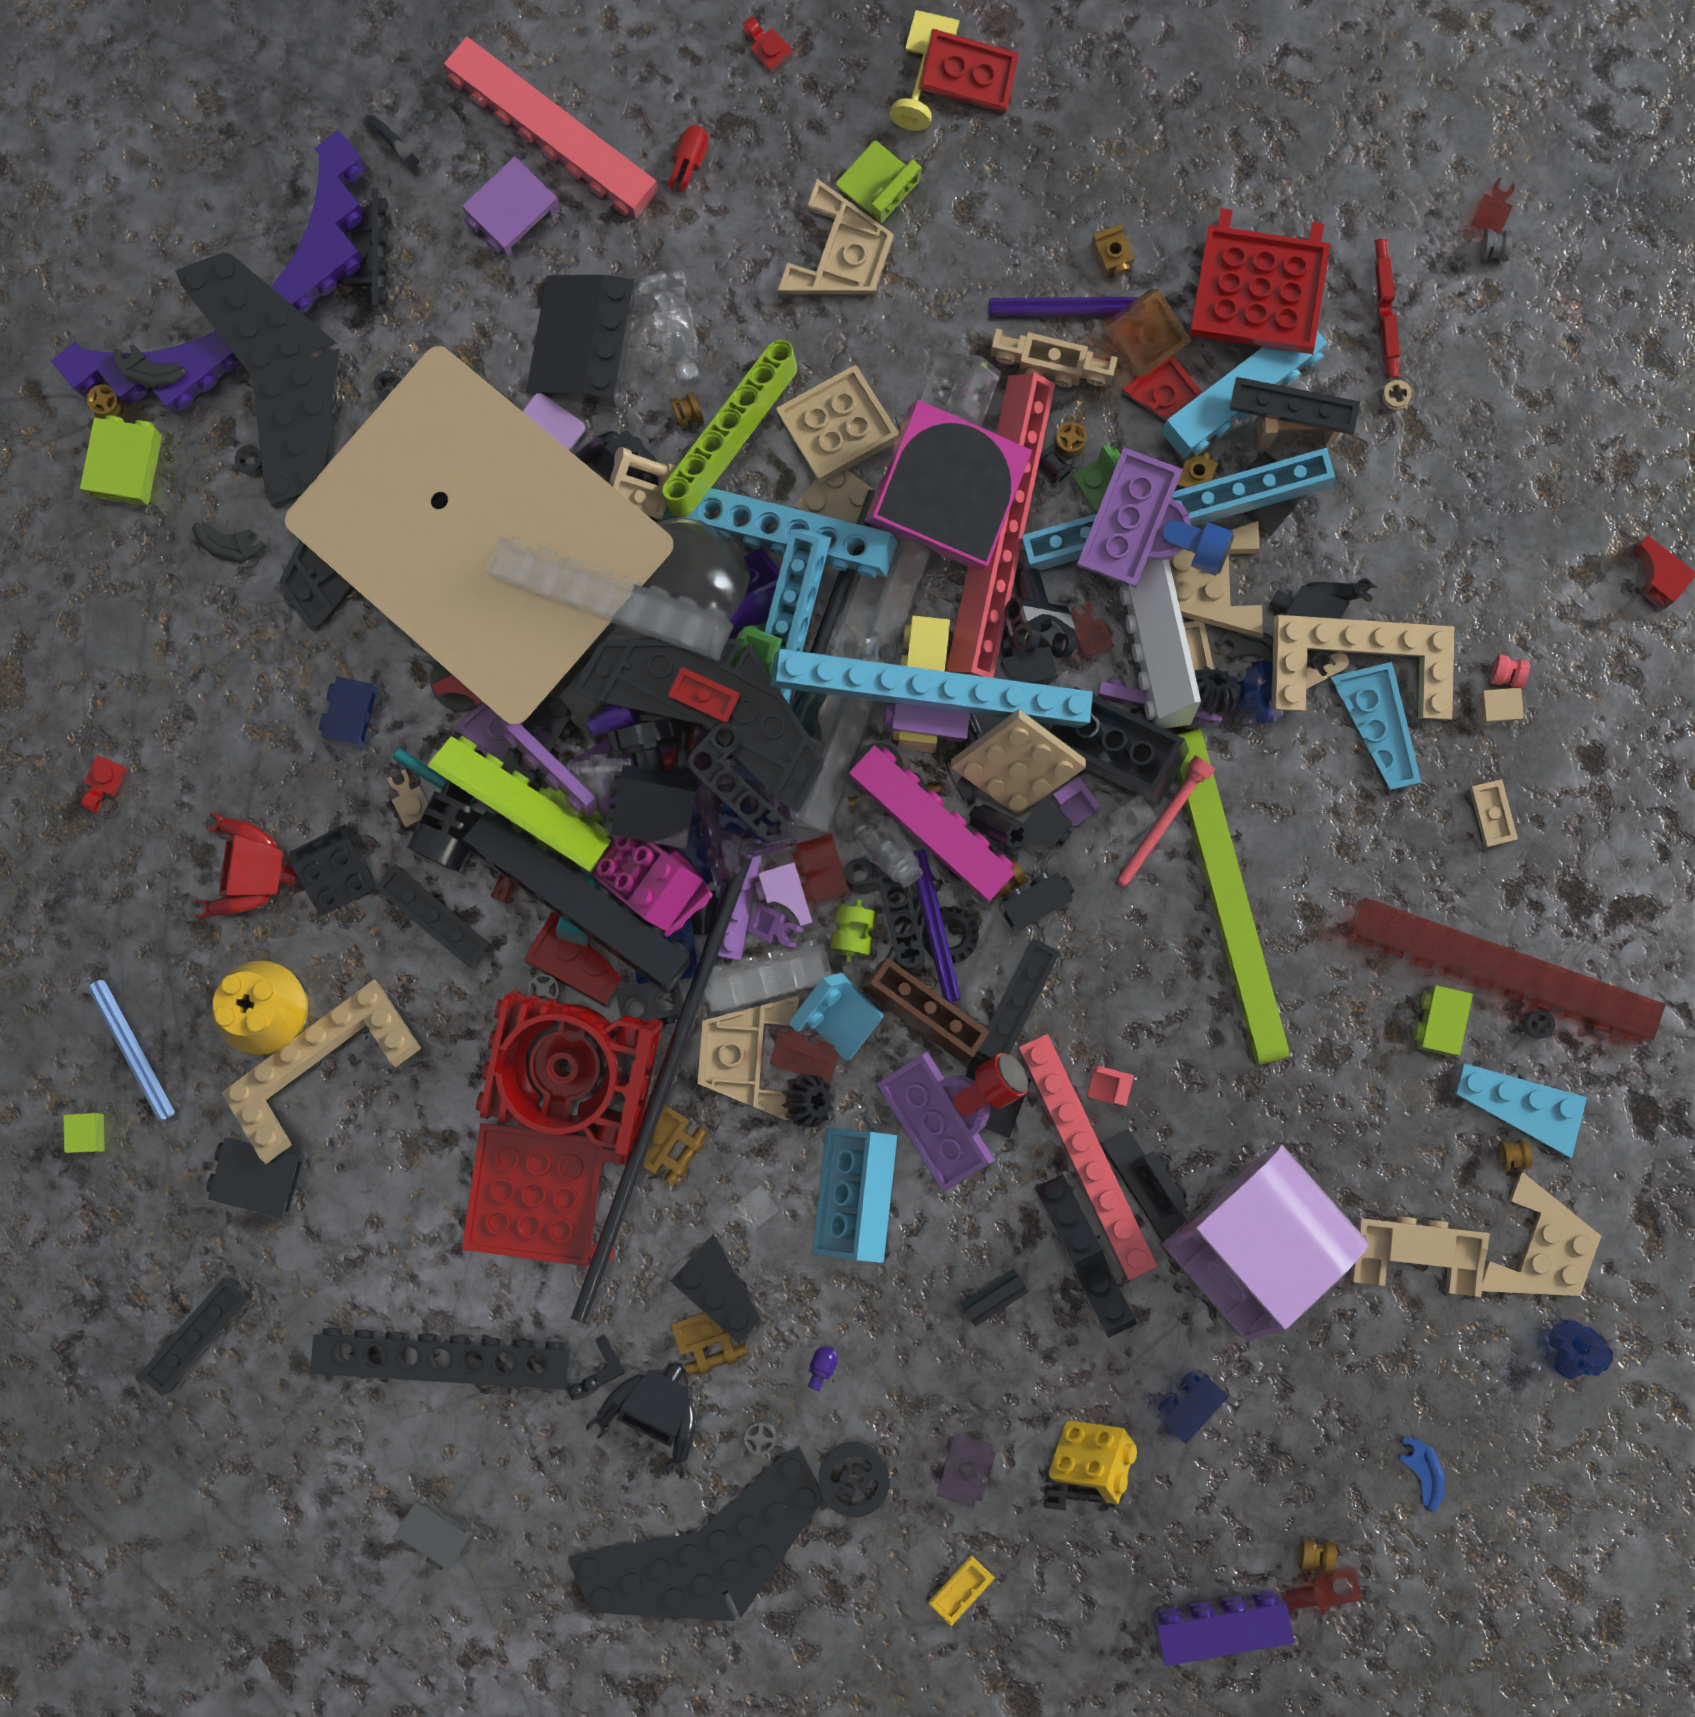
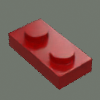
M681 667L668 697L724 723H728L741 694Z

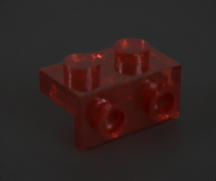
M787 1029L786 1034L778 1032L775 1048L770 1059L772 1065L798 1074L819 1075L823 1077L824 1082H830L839 1053L833 1051L835 1045L818 1039L815 1045L803 1041L804 1034Z

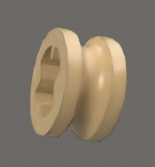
M1391 381L1385 387L1383 401L1388 408L1401 410L1408 405L1412 396V390L1405 381ZM1393 388H1397L1399 393L1404 392L1405 396H1402L1401 402H1397L1394 397H1389V394L1393 392Z

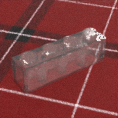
M811 940L798 944L799 950L787 953L786 948H781L768 952L769 958L759 961L756 960V956L738 960L737 967L726 969L725 964L713 967L705 990L711 1013L717 1014L816 987L823 977L832 975L824 943L817 945L816 940Z

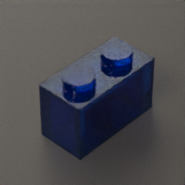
M336 676L335 684L331 683L327 692V701L330 702L327 714L323 713L320 719L319 731L322 732L321 736L330 742L363 749L378 689L370 683Z

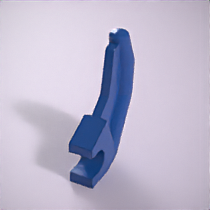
M1401 1436L1400 1442L1410 1444L1412 1452L1409 1455L1398 1454V1459L1413 1470L1420 1479L1422 1503L1427 1506L1426 1509L1430 1512H1436L1444 1498L1445 1475L1436 1452L1418 1439Z

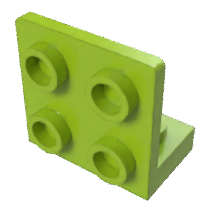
M873 141L837 181L836 186L876 221L882 224L920 182L922 167L913 159L906 166L878 141Z

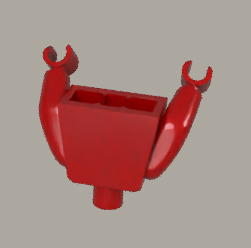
M216 813L209 815L217 820V824L212 828L205 826V828L216 835L223 833L229 835L226 838L218 895L223 897L212 901L196 900L195 904H203L205 907L202 915H195L197 918H211L212 916L236 914L252 910L267 903L270 895L277 894L279 883L294 885L297 875L291 866L281 865L283 853L277 849L276 842L269 835L250 823L223 818Z

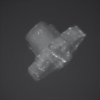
M608 754L589 755V760L567 763V770L574 777H584L585 788L596 797V800L614 798V794H611L614 775L621 774L623 765L632 766L629 758L608 759Z

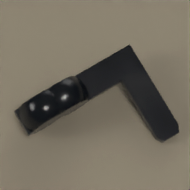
M604 1335L596 1338V1343L608 1368L585 1378L580 1383L570 1386L567 1392L572 1401L586 1397L595 1392L600 1386L624 1374Z

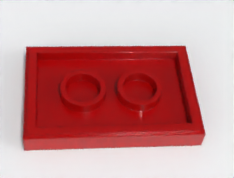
M933 28L929 36L918 89L1005 113L1008 108L1019 53Z

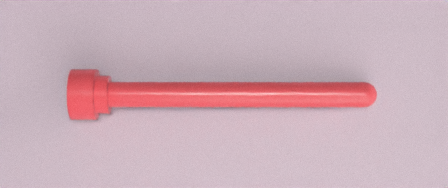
M1194 755L1188 764L1190 767L1187 771L1188 777L1118 876L1117 883L1119 886L1125 887L1129 884L1199 782L1203 783L1205 778L1209 779L1216 768L1197 755Z

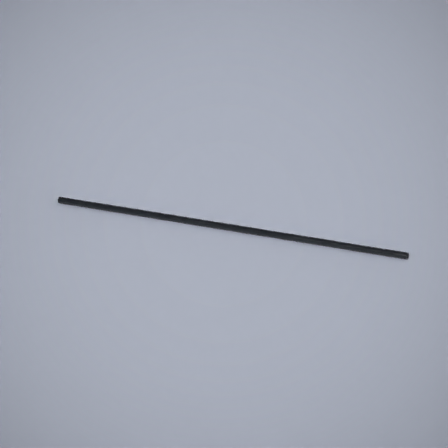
M868 490L856 524L872 527L871 524L864 521L876 491ZM864 546L856 547L852 555L858 556L862 554ZM855 569L839 570L810 653L826 655L853 580ZM796 690L790 706L795 715L800 701L807 693L806 691ZM762 784L759 795L772 806L775 796ZM762 814L757 818L765 824L766 818ZM747 826L575 1304L571 1319L586 1324L758 845L760 836L749 826Z

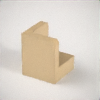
M1521 688L1484 690L1477 695L1480 726H1491L1498 721L1521 720L1524 717Z

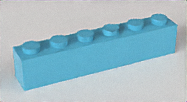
M1317 330L1313 355L1262 347L1170 417L1160 432L1183 459L1191 453H1194L1195 456L1199 455L1210 445L1208 440L1215 435L1221 438L1233 427L1231 423L1239 417L1243 421L1251 415L1229 410L1236 377L1276 385L1285 383L1288 386L1301 375L1300 370L1307 365L1309 368H1312L1324 357L1322 351L1328 342Z

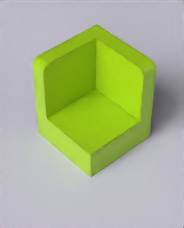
M104 1114L63 1115L64 1151L66 1153L104 1152Z

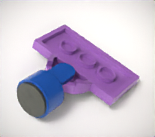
M1123 447L1077 566L1136 588L1147 559L1157 561L1171 559L1185 549L1195 553L1191 567L1216 576L1217 573L1220 574L1235 535H1232L1233 531L1209 522L1205 530L1191 526L1188 511L1181 503L1172 499L1183 469Z

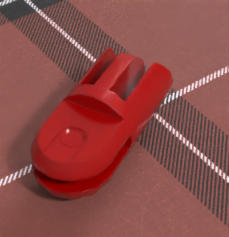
M699 125L689 126L682 132L671 157L675 162V166L668 181L669 188H673L680 168H686L678 192L685 191L692 171L700 169L707 152L708 134Z

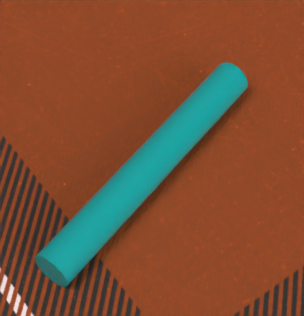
M400 748L396 750L393 759L442 790L447 780L445 777ZM474 796L470 800L469 806L471 808L477 800Z

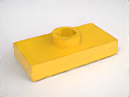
M970 1555L927 1603L952 1626L995 1579V1576L976 1558Z

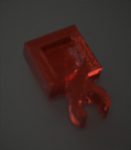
M1498 178L1492 187L1493 197L1484 194L1471 225L1484 231L1488 228L1493 229L1495 233H1501L1513 205L1506 203L1505 200L1513 193L1515 184L1512 183L1507 192H1502L1499 189V183L1502 178Z
M1087 600L1084 601L1087 613L1080 615L1076 612L1074 605L1071 608L1072 617L1080 624L1079 627L1075 628V634L1084 659L1114 647L1103 618L1093 620L1091 616L1092 606Z

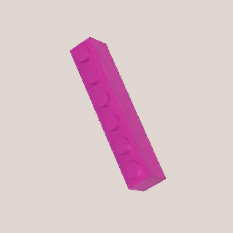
M874 745L849 772V778L989 904L1014 877L1015 872L1011 870L1014 866L1013 863L1000 853L996 856L989 850L988 847L991 844L980 833L976 832L973 835L964 827L967 822L957 812L953 810L949 813L941 806L944 801L931 789L928 792L923 790L918 785L921 780L908 768L904 771L895 764L897 758L888 749L883 747L880 750Z

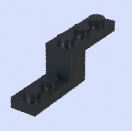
M1062 1174L1035 1187L1036 1193L1063 1244L1068 1261L1107 1337H1112L1137 1325L1136 1319L1108 1267L1103 1249L1064 1175Z

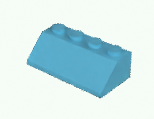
M826 1128L812 1254L884 1263L897 1135Z

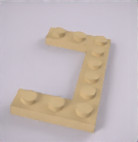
M1289 615L1274 616L1271 710L1306 711L1307 650L1420 657L1418 719H1452L1454 626Z
M375 979L295 1037L285 1047L275 1052L221 1092L259 1158L265 1164L292 1145L266 1100L365 1026L369 1028L384 1054L395 1068L421 1049L390 999Z

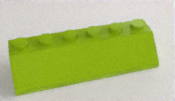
M462 735L459 740L451 736L428 764L429 768L591 873L613 842L607 838L610 833L608 830L596 822L590 827L581 821L582 813L574 811L569 805L564 810L554 803L557 797L542 787L538 792L527 786L531 781L516 770H514L512 775L501 769L504 764L501 760L490 753H487L484 758L474 751L477 745Z

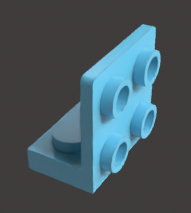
M841 972L823 977L788 1024L796 1032L809 1028L811 1030L815 1029L847 1061L852 1059L882 1020L883 1014Z

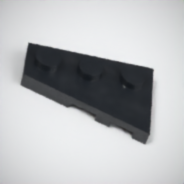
M713 1234L670 1282L742 1346L762 1324V1320Z

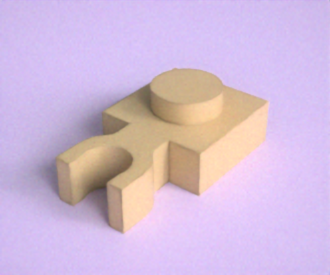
M404 769L401 771L405 778L403 784L396 785L391 776L387 780L390 786L395 791H398L400 795L392 799V802L405 828L408 829L419 823L427 807L428 800L420 786L411 789V778Z

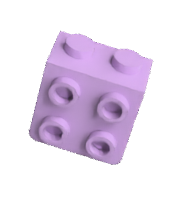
M537 393L522 411L569 451H571L586 430L583 422L542 393Z

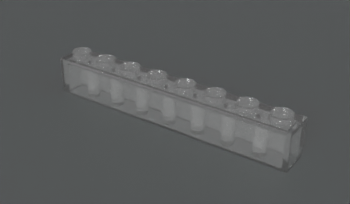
M499 536L484 569L495 581L711 659L719 660L733 628V625L725 617L726 613L713 606H708L707 610L697 606L698 603L685 596H679V599L668 596L669 593L666 590L657 586H651L650 589L641 587L639 581L624 575L622 579L613 577L611 571L600 566H595L594 569L585 567L583 561L572 556H567L566 559L557 557L555 551L544 546H539L537 550L529 547V543L519 537L512 536L511 540Z

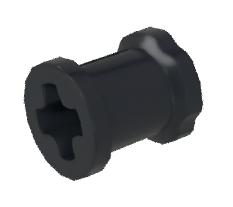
M1055 444L1049 446L1041 453L1038 466H1041L1052 478L1051 482L1057 485L1074 470V466L1071 463L1068 464L1057 452L1058 447Z

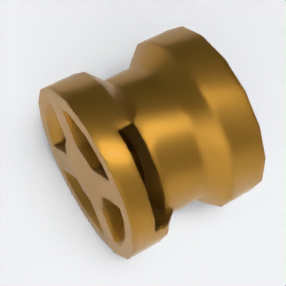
M103 384L94 386L87 394L88 407L100 419H105L106 415L119 417L122 413L123 400L118 397L110 386Z
M693 391L687 393L686 397L680 400L677 398L670 400L681 429L687 427L689 422L704 420ZM677 405H680V408L685 418L684 420H682Z
M1076 422L1064 423L1056 433L1055 445L1058 447L1057 452L1066 458L1078 456L1085 447L1087 440L1086 431L1081 424Z
M1527 1138L1519 1139L1515 1143H1511L1508 1140L1500 1141L1499 1157L1504 1172H1510L1513 1168L1518 1167L1523 1170L1532 1168V1150Z

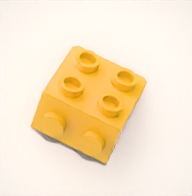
M1068 1421L1064 1425L1049 1470V1476L1056 1482L1094 1487L1107 1503L1119 1504L1121 1494L1127 1488V1475L1130 1466L1136 1459V1445L1124 1428Z

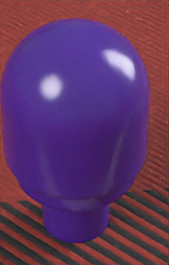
M823 1346L815 1351L809 1365V1372L813 1373L808 1384L809 1388L820 1391L824 1379L829 1380L833 1376L838 1363V1355L833 1348Z

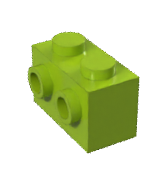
M1438 985L1429 987V991H1424L1420 1009L1424 1010L1422 1022L1417 1023L1414 1032V1040L1418 1041L1417 1049L1451 1057L1460 1056L1473 994Z

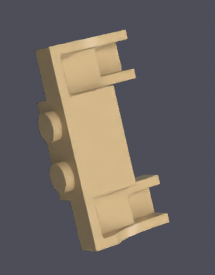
M996 328L990 356L996 357L997 361L1004 364L1020 363L1019 372L1036 373L1046 379L1054 380L1056 385L1070 388L1072 385L1078 386L1080 378L1087 379L1086 381L1089 384L1095 386L1111 385L1118 357L1112 356L1110 361L1092 357L1093 352L1087 351L1088 346L1028 332L1027 336L1020 335V339L1002 336V329Z
M1397 1216V1222L1358 1218L1357 1230L1369 1242V1245L1362 1256L1351 1267L1350 1282L1385 1286L1387 1262L1389 1260L1447 1267L1445 1293L1481 1297L1489 1233L1449 1229L1448 1222L1429 1220V1226L1416 1225L1417 1218Z

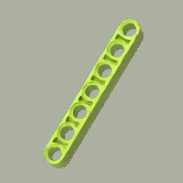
M777 340L765 349L662 487V492L670 514L681 518L690 515L796 375L797 363L793 347L789 342Z

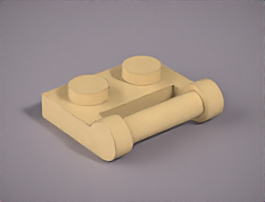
M618 448L615 453V465L609 484L643 513L662 520L667 506L662 487L677 466L668 462L661 464L632 454L630 449ZM631 466L660 476L659 486L626 475L628 467Z

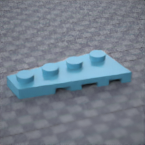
M1392 662L1331 676L1330 678L1389 790L1392 791L1421 784Z
M1465 1063L1461 1065L1454 1095L1488 1114L1494 1115L1511 1127L1558 1151L1561 1155L1572 1159L1587 1097Z

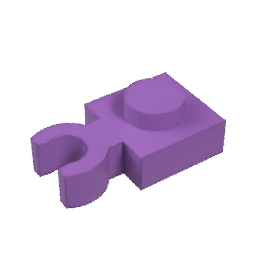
M759 902L746 931L776 945L777 941H779L784 946L795 948L796 944L789 940V934L793 930L802 933L803 928L791 922L786 923L789 916Z

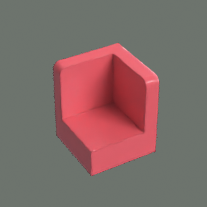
M1095 1066L1087 1095L1092 1099L1125 1107L1134 1075Z

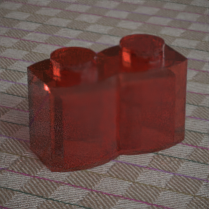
M832 833L796 844L797 852L792 853L797 871L803 869L806 881L801 883L806 901L812 899L814 906L850 896Z

